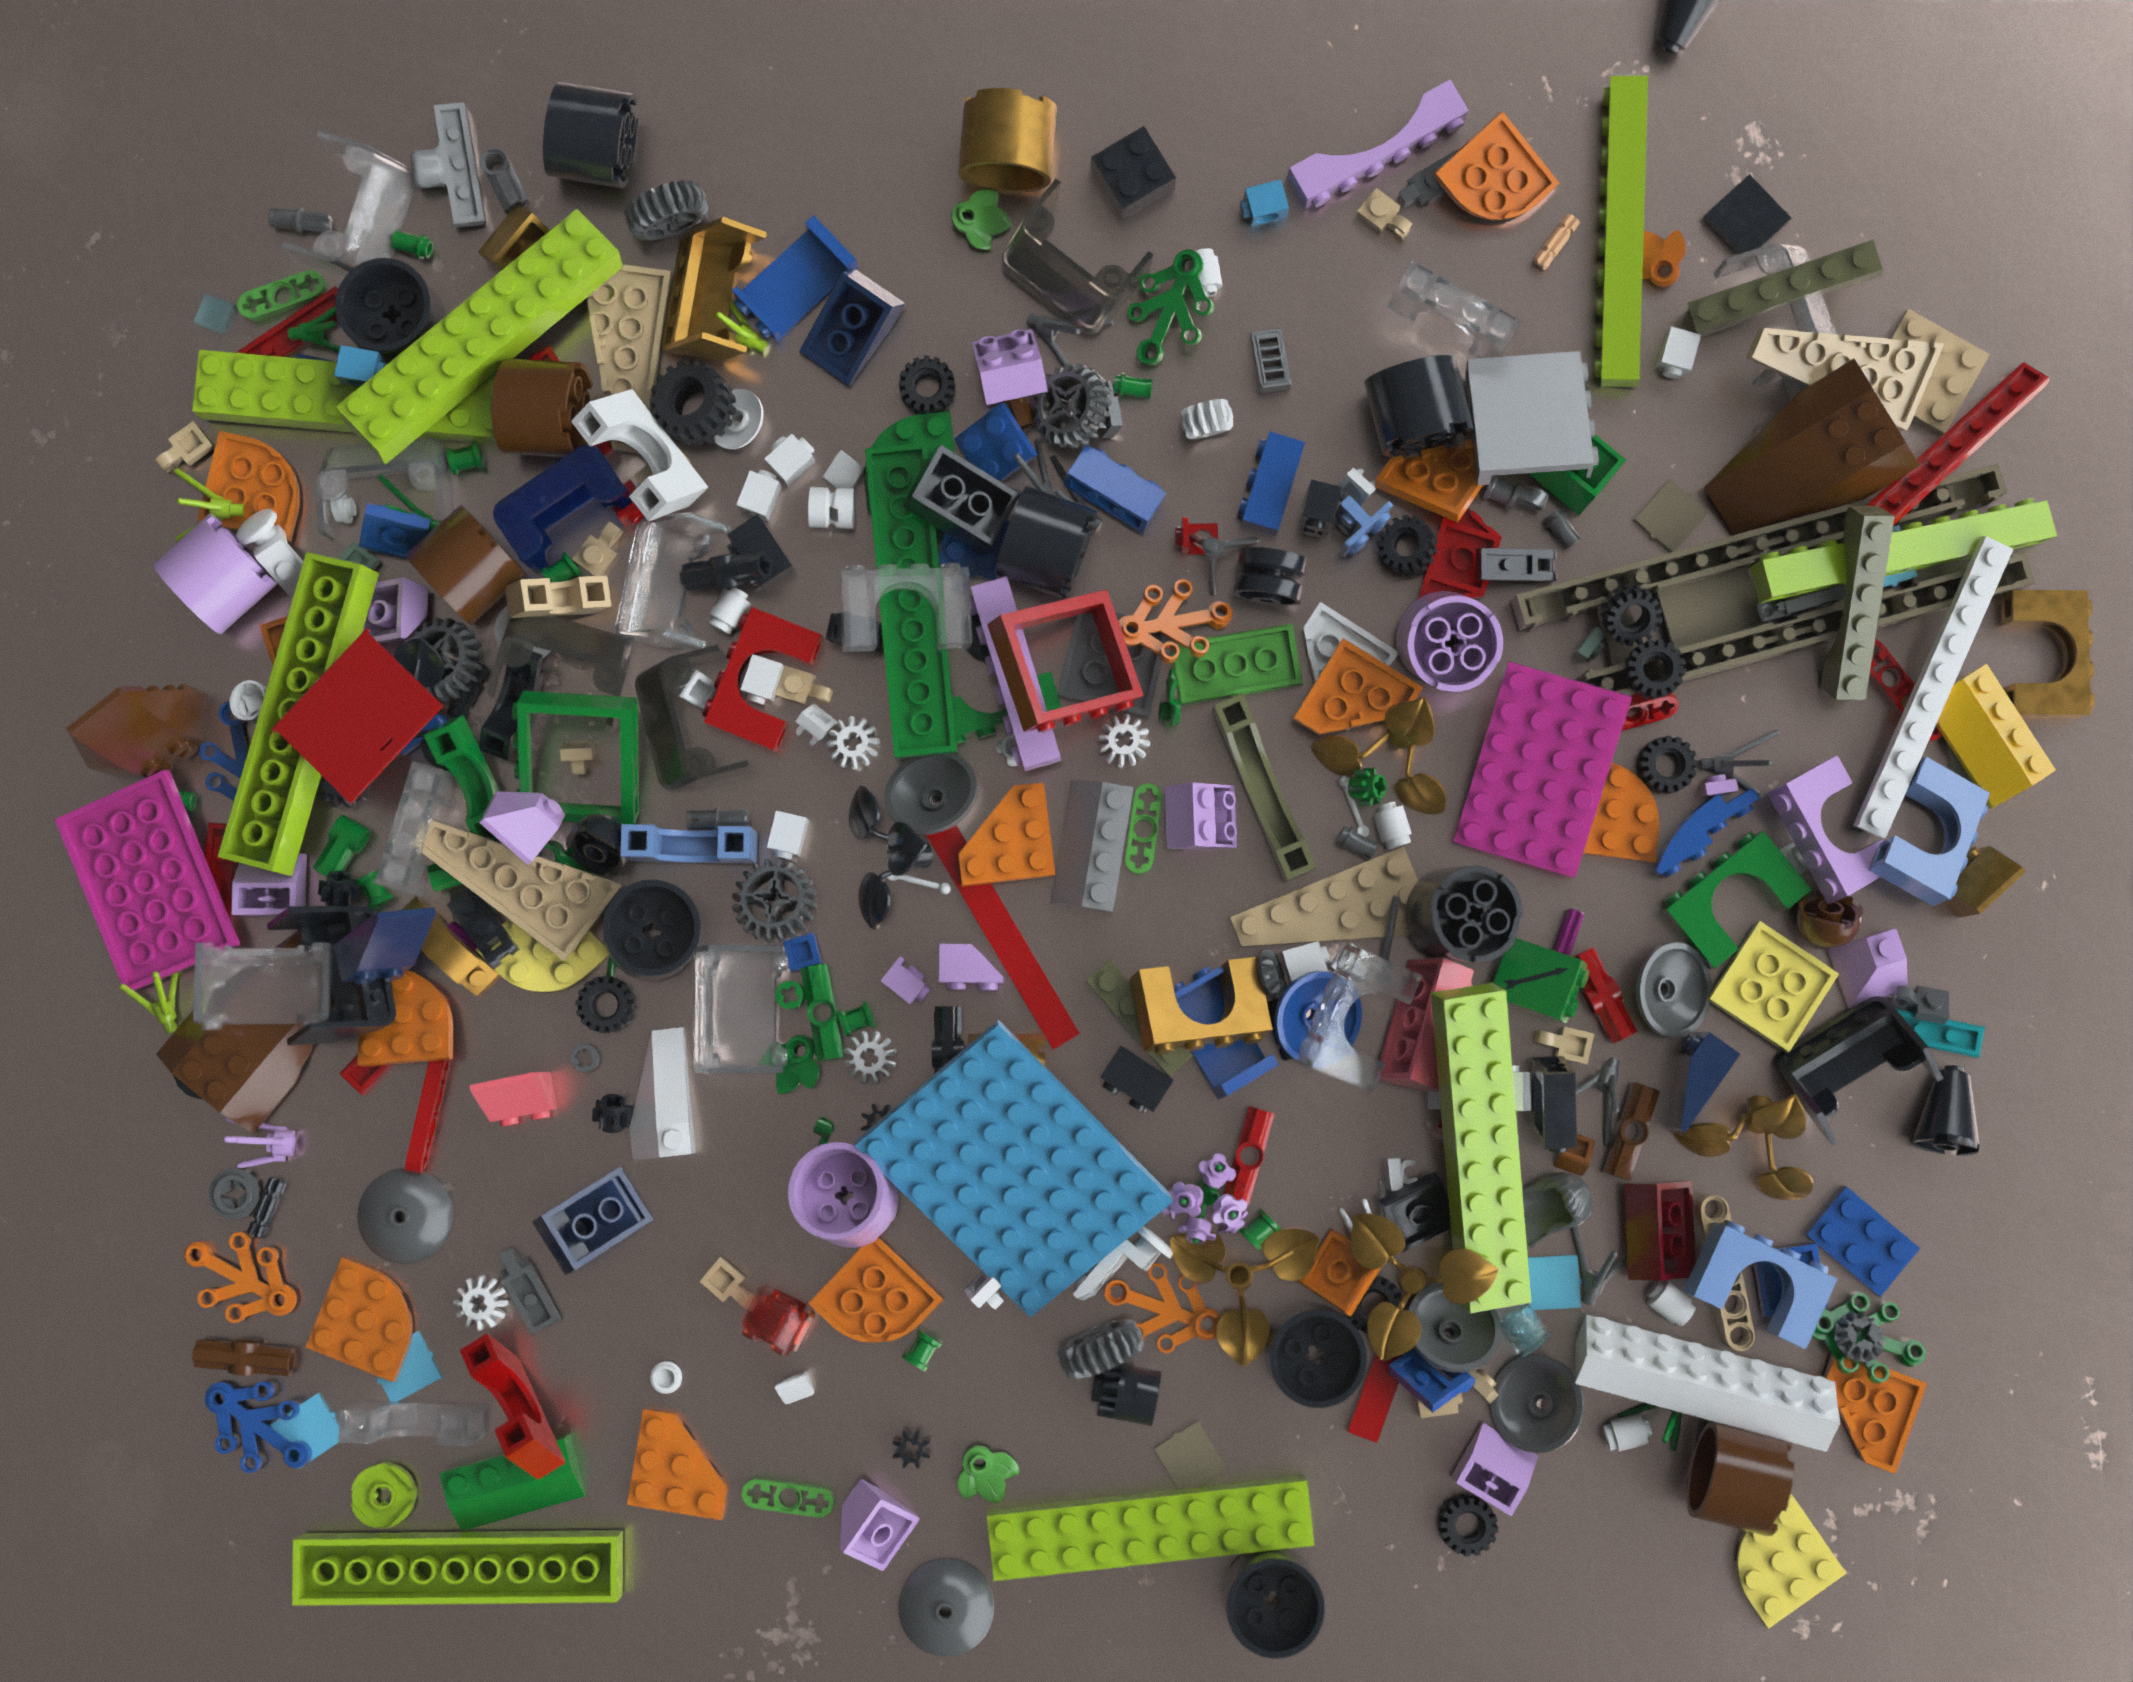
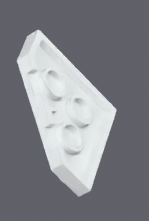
M1322 602L1318 604L1302 629L1314 684L1342 638L1388 666H1391L1399 653Z

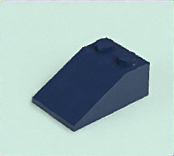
M856 269L842 272L799 352L849 386L888 335L906 303Z
M435 907L377 912L337 942L333 947L342 982L355 981L356 984H366L374 981L375 978H384V981H394L404 976L403 973L413 967L436 915Z
M1711 1032L1688 1034L1678 1047L1681 1052L1676 1060L1667 1128L1671 1131L1686 1133L1741 1055Z
M618 1167L536 1218L532 1223L564 1275H567L653 1221V1218L622 1168Z

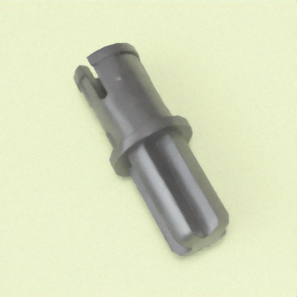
M272 207L268 214V222L271 228L295 229L298 233H303L304 230L330 232L333 225V219L329 214L306 212L303 208L287 210Z
M715 807L714 810H687L686 819H699V821L686 822L688 830H718V826L750 825L748 810H720L719 807Z

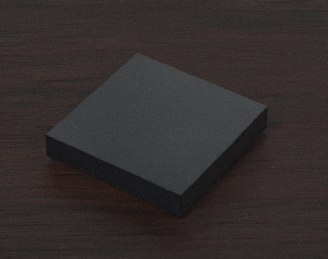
M1749 174L1707 212L1703 219L1746 262L1783 228L1792 217Z
M1436 1172L1379 1199L1386 1218L1394 1222L1404 1235L1405 1248L1402 1252L1451 1229L1449 1199Z

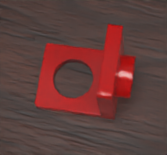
M628 480L605 496L625 527L630 524L635 525L645 518L634 502L624 509L618 506L617 499L620 494L624 492L633 493L637 489L631 480Z
M1182 517L1181 527H1175V545L1181 546V555H1205L1202 548L1189 540L1190 534L1195 535L1198 531L1204 530L1210 533L1211 537L1218 539L1217 523L1189 524V517Z

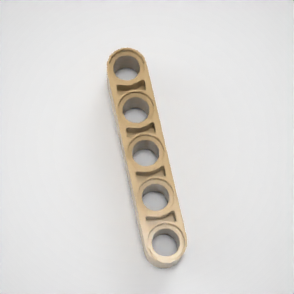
M1704 1194L1695 1200L1694 1215L1702 1250L1714 1221L1726 1225L1727 1220H1732L1729 1206L1722 1197ZM1713 1200L1717 1204V1213L1709 1218L1705 1213V1206L1709 1201ZM1741 1271L1728 1295L1735 1296L1737 1300L1735 1309L1727 1312L1725 1307L1720 1309L1713 1306L1721 1342L1725 1346L1737 1351L1749 1349L1755 1340ZM1741 1327L1743 1337L1739 1342L1733 1343L1730 1334L1734 1328Z

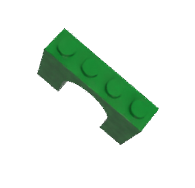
M1750 831L1736 842L1739 846L1731 854L1725 851L1712 861L1715 867L1707 873L1702 870L1688 881L1691 886L1683 893L1679 890L1672 893L1664 900L1667 906L1660 910L1685 943L1699 952L1709 969H1715L1739 950L1737 945L1719 925L1712 910V897L1716 887L1722 880L1730 875L1750 878L1760 886L1779 911L1789 909L1812 890L1764 831L1755 834Z

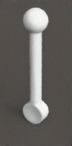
M1341 776L1338 779V784L1344 789L1358 827L1356 832L1366 837L1369 834V828L1363 825L1355 801L1348 792V782L1350 779L1347 776Z
M905 874L887 877L891 881L899 879L937 889L941 894H948L951 890L947 882L939 884Z

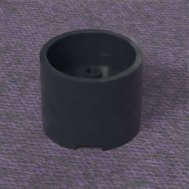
M558 81L550 95L544 124L543 164L546 175L624 188L628 182V177L624 176V173L634 163L639 118H636L635 113L632 111V105H637L636 95L629 92Z
M392 258L371 259L353 268L343 279L336 296V314L343 331L360 349L379 352L385 360L384 363L387 364L446 317L442 302L422 276L410 265ZM399 314L400 317L396 318V323H392L391 320H394L395 315Z
M1453 355L1429 356L1400 363L1371 375L1364 382L1384 457L1395 456L1394 451L1407 453L1408 456L1421 453L1422 450L1443 445L1447 446L1453 443L1452 441L1456 439V435L1463 433L1465 437L1470 436L1474 432L1456 357Z
M1026 485L1008 525L997 559L995 575L1000 577L1007 576L1008 580L1063 600L1067 599L1071 592V588L1066 587L1067 583L1074 582L1078 575L1092 536L1093 529L1089 528L1088 525L1089 522L1093 523V521H1096L1098 511Z
M1477 865L1451 867L1432 871L1416 883L1407 900L1405 918L1407 929L1413 942L1429 957H1444L1453 962H1486L1503 955L1514 944V938L1520 925V918H1523V907L1516 887L1504 874ZM1470 909H1471V910H1472V914L1469 915V919H1468V918H1467V914L1470 913Z
M642 880L622 889L610 902L603 921L604 944L609 957L622 972L643 981L663 980L681 971L692 959L701 932L699 913L692 899L676 885L662 880ZM649 924L656 925V931H661L660 935H655L654 940H648L647 934L642 933L643 929L649 928Z
M1304 1303L1287 1309L1275 1319L1270 1328L1268 1342L1264 1348V1357L1271 1377L1287 1397L1306 1407L1327 1408L1345 1401L1358 1389L1367 1368V1350L1360 1332L1346 1317L1331 1307L1316 1303ZM1310 1346L1321 1349L1317 1353L1318 1359L1315 1361L1311 1357L1306 1358V1355L1310 1353L1308 1349Z
M1289 1549L1245 1553L1229 1567L1224 1578L1222 1600L1230 1628L1237 1640L1249 1651L1266 1658H1286L1303 1651L1317 1637L1325 1615L1323 1593L1308 1564L1295 1552ZM1275 1591L1279 1599H1274L1273 1604L1269 1605L1264 1597H1269L1270 1592Z

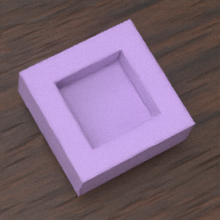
M1725 774L1706 777L1707 783L1698 786L1700 798L1713 797L1717 794H1732L1738 791L1736 778L1726 780Z

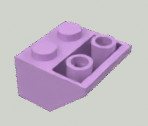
M1017 329L1010 332V334L997 337L986 336L979 341L971 342L986 405L1048 391L1042 358L1032 329Z
M1186 783L1165 786L1167 849L1237 848L1234 785Z
M298 854L292 876L239 863L232 883V915L242 917H276L287 907L306 906L307 854Z
M939 944V983L946 984L947 990H966V984H978V990L998 991V985H1004V977L972 944Z
M1482 1422L1452 1473L1451 1478L1458 1485L1512 1516L1528 1489L1538 1455L1513 1446L1499 1431Z

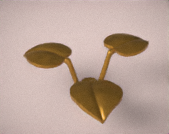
M1426 697L1391 706L1385 714V722L1388 727L1386 733L1364 752H1359L1355 741L1343 736H1327L1317 739L1312 743L1313 753L1328 770L1341 776H1353L1354 771L1360 770L1362 767L1360 759H1365L1391 737L1392 743L1399 748L1408 747L1405 768L1406 779H1399L1395 784V790L1399 799L1409 808L1425 814H1439L1446 810L1447 796L1442 784L1435 777L1428 774L1418 773L1413 776L1411 773L1415 747L1428 745L1435 735L1434 717Z
M1796 1094L1777 1102H1773L1772 1099L1764 1095L1750 1097L1748 1099L1747 1114L1740 1115L1739 1123L1730 1134L1728 1127L1719 1123L1693 1124L1686 1133L1674 1131L1675 1137L1693 1153L1704 1157H1717L1730 1151V1141H1734L1744 1124H1747L1751 1132L1757 1134L1765 1133L1768 1166L1771 1172H1765L1758 1176V1185L1765 1194L1775 1199L1790 1201L1809 1196L1813 1189L1812 1177L1805 1170L1792 1166L1781 1167L1777 1170L1774 1164L1771 1134L1773 1133L1781 1139H1793L1801 1136L1806 1129V1114Z
M1360 1213L1353 1217L1350 1246L1355 1260L1362 1266L1370 1269L1381 1268L1389 1260L1391 1264L1402 1271L1400 1285L1405 1293L1398 1307L1390 1302H1381L1374 1307L1368 1319L1369 1341L1375 1353L1382 1360L1386 1361L1408 1352L1419 1341L1421 1336L1420 1320L1412 1311L1403 1309L1410 1295L1420 1292L1427 1282L1443 1283V1294L1447 1300L1458 1304H1465L1478 1299L1487 1292L1497 1277L1498 1268L1485 1260L1478 1253L1464 1248L1454 1249L1442 1258L1439 1265L1442 1277L1427 1275L1418 1266L1407 1268L1405 1264L1400 1263L1393 1257L1405 1248L1404 1235L1394 1222L1371 1213Z
M1284 1229L1273 1233L1266 1239L1262 1249L1265 1257L1270 1262L1257 1266L1253 1265L1250 1268L1242 1262L1233 1263L1229 1267L1220 1265L1225 1259L1226 1247L1222 1238L1215 1232L1211 1231L1210 1233L1215 1234L1216 1239L1214 1241L1206 1240L1204 1244H1194L1187 1241V1235L1184 1233L1171 1236L1170 1247L1173 1252V1259L1180 1272L1187 1279L1195 1283L1206 1284L1213 1280L1217 1269L1226 1273V1279L1230 1286L1238 1290L1241 1312L1230 1310L1224 1313L1218 1320L1216 1336L1222 1349L1239 1366L1243 1367L1250 1364L1262 1353L1270 1334L1268 1319L1262 1311L1250 1310L1247 1312L1244 1290L1252 1285L1253 1273L1273 1267L1275 1274L1282 1280L1293 1282L1304 1278L1311 1271L1315 1262L1319 1244V1237L1316 1234L1302 1229Z

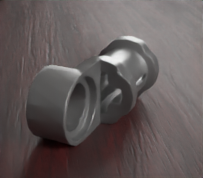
M1498 475L1491 476L1490 485H1486L1481 498H1491L1504 504L1505 509L1509 511L1515 501L1534 510L1543 511L1549 495L1534 486L1526 484L1523 486L1516 484L1514 486L1499 479Z

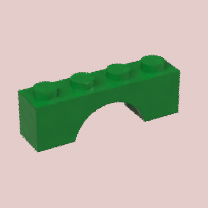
M1052 672L1036 675L1047 711L1061 708ZM961 696L952 698L957 745L966 742L965 737L977 734L978 738H984L996 734L995 729L1005 727L1002 717L1008 716L1006 708L992 713L980 712L970 707Z
M464 715L436 725L423 736L437 764L445 766L454 775L462 790L466 803L465 822L470 832L499 842L500 840L479 822L493 795L497 791H501Z

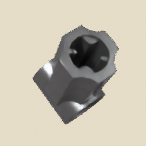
M490 148L483 152L480 157L481 168L486 174L505 213H510L516 205L525 208L530 201L506 154L498 148ZM503 162L500 170L490 171L493 163Z

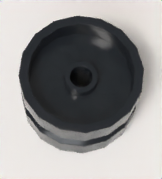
M1240 548L1237 567L1245 573L1236 576L1233 594L1242 599L1258 603L1282 606L1299 605L1301 603L1303 586L1295 580L1305 576L1307 558L1297 553L1274 548Z

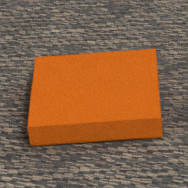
M1331 1228L1316 1252L1315 1262L1311 1271L1304 1278L1300 1279L1298 1283L1351 1317L1381 1268L1370 1269L1359 1264L1352 1254L1350 1240Z

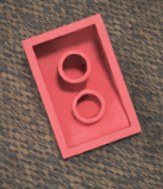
M531 1072L470 1085L472 1095L489 1122L499 1121L500 1127L518 1124V1117L526 1115L531 1116V1121L550 1117L549 1111L558 1109L551 1072Z

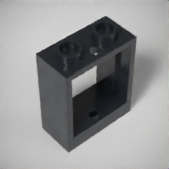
M1564 1056L1532 1057L1533 1131L1544 1149H1548L1550 1152L1561 1153L1566 1152L1568 1148H1577L1576 1073Z

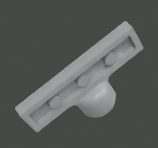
M465 103L433 105L439 145L433 149L415 150L411 153L410 159L414 183L418 188L441 186L447 190L454 228L485 225Z

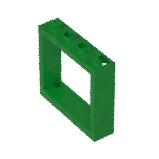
M523 691L518 702L513 703L512 718L513 721H517L518 731L514 732L513 748L518 750L519 760L515 761L514 777L519 779L520 789H517L516 792L533 793L530 713L620 718L621 806L557 803L565 813L562 822L578 823L582 818L597 813L614 816L623 824H635L639 815L638 698Z

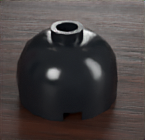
M597 813L588 815L576 824L566 838L567 849L571 846L575 852L573 859L586 870L604 876L609 871L614 872L613 875H617L628 861V858L621 857V824L623 823L614 816Z

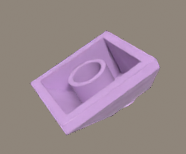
M405 577L377 582L363 631L369 628L371 630L369 634L380 644L408 637L427 618L428 587Z
M497 791L493 795L479 823L528 865L560 828L565 813L556 801L548 799L543 793Z
M1896 928L1851 941L1840 947L1826 949L1833 970L1839 973L1836 979L1847 1009L1855 1007L1870 997H1887L1896 994L1898 986H1908L1907 957Z
M860 1479L842 1504L840 1550L853 1558L884 1571L920 1518L882 1489Z

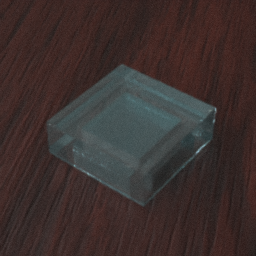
M205 293L193 322L199 326L226 335L237 306Z

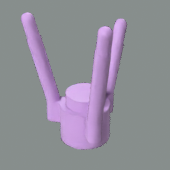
M224 1116V1119H225L226 1121L235 1123V1122L232 1121L231 1119H229V1118H227L226 1116ZM263 1123L259 1129L272 1132L267 1134V1138L225 1136L223 1140L227 1143L266 1145V1152H272L273 1154L238 1162L236 1167L240 1169L274 1161L286 1162V1156L294 1155L295 1131H288L287 1126H274Z

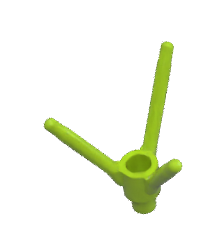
M731 298L730 309L741 327L721 312H717L716 317L737 333L735 338L738 344L747 346L749 350L752 347L763 353L768 342L759 338V333L752 330Z
M176 468L174 470V473L182 480L211 499L210 502L178 498V504L209 509L210 513L215 515L220 521L223 518L230 519L231 516H244V504L232 503V500L224 499L213 493L180 469ZM195 526L176 536L175 541L178 542Z
M179 972L171 975L167 998L165 997L159 973H152L159 999L155 1003H150L127 985L121 984L120 989L145 1007L153 1016H156L158 1023L163 1024L167 1034L176 1031L178 1028L175 1021L177 1014L174 1008Z

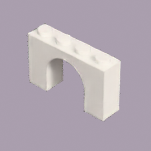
M633 389L590 401L571 422L590 446L609 440H618L633 447L647 461L653 476L647 477L629 497L648 521L689 507L708 488L668 434L656 422L657 420Z

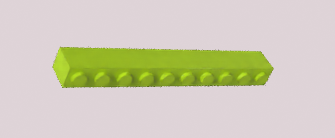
M1648 75L1610 76V87H1604L1603 106H1609V117H1603L1602 136H1608V147H1602L1601 166H1607V177H1601L1600 196H1606V207H1600L1599 226H1605V237H1599L1598 256H1605L1604 268H1598V286H1604L1603 298H1597V317H1603L1602 328H1596V347H1602V358L1595 359V377H1601V387L1639 386Z
M2034 498L2016 502L2013 508L2007 509L2006 504H2001L1988 508L1987 513L1979 514L1978 510H1972L1960 514L1959 519L1951 520L1950 516H1944L1931 520V525L1922 526V522H1915L1903 526V531L1894 532V529H1892L1885 577L1971 559L1982 536H1987L2013 549L2041 544L2057 537L2048 500L2035 503ZM1829 540L1817 544V549L1808 550L1807 546H1800L1789 550L1788 555L1779 556V552H1771L1760 556V562L1750 567L1759 604L1821 591L1842 584L1847 585L1845 544H1837L1836 540Z

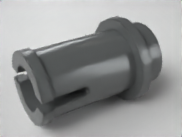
M1559 508L1544 519L1547 523L1545 527L1551 528L1563 545L1564 550L1579 541L1581 537L1565 517L1567 513H1563Z
M1344 826L1336 839L1340 849L1347 848L1368 861L1372 858L1378 846V842H1374L1355 832L1352 826L1350 828Z

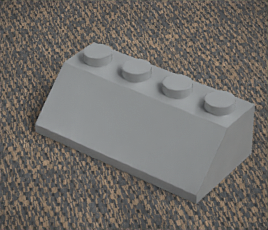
M1071 780L1050 903L1113 913L1134 787L1106 782Z

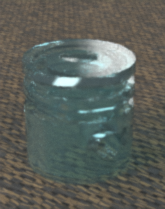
M1529 1303L1517 1307L1500 1320L1502 1332L1511 1344L1515 1343L1513 1347L1515 1350H1519L1518 1354L1521 1357L1530 1354L1551 1337V1333L1546 1331V1326L1544 1324L1540 1325L1542 1321Z

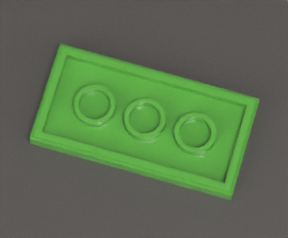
M1293 624L1208 637L1206 639L1209 641V649L1203 657L1193 656L1187 648L1176 643L1180 653L1172 665L1175 668L1176 688L1181 706L1232 698L1242 693L1250 695L1303 685ZM1194 644L1197 650H1204L1202 644ZM1170 649L1171 656H1174V652Z

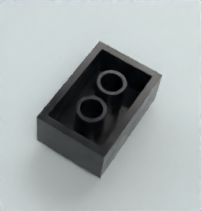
M940 444L929 455L902 507L980 555H983L993 547L1021 494Z

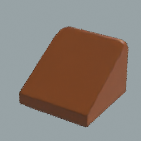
M1577 1134V1148H1568L1566 1152L1557 1153L1553 1165L1559 1169L1583 1176L1590 1167L1595 1140Z

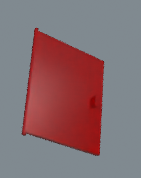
M366 628L271 729L274 733L277 731L350 804L359 797L443 707L413 675L369 634L371 631L369 628Z

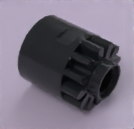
M1120 1364V1366L1104 1371V1374H1095L1091 1401L1098 1403L1097 1416L1152 1426L1159 1395L1161 1371Z

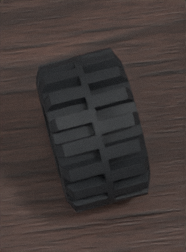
M690 359L689 363L686 364L682 360L677 362V367L675 368L671 365L667 367V373L664 376L660 374L656 378L659 381L658 385H653L651 392L655 395L650 397V405L653 407L651 412L653 417L657 419L656 422L675 440L681 441L684 445L688 446L692 443L695 446H703V441L705 440L710 444L715 441L714 437L717 434L722 437L726 433L723 430L724 427H730L733 422L730 419V415H735L736 408L732 405L736 402L735 395L731 392L732 388L713 367L711 368L705 362L699 363L697 360ZM704 391L705 396L701 406L691 414L682 415V407L686 399L696 392Z

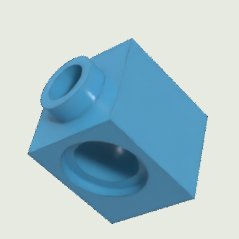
M1281 179L1245 188L1243 199L1240 200V207L1243 217H1249L1251 227L1287 218L1289 206Z
M340 345L334 376L341 384L360 387L385 367L387 363H384L385 360L379 352Z

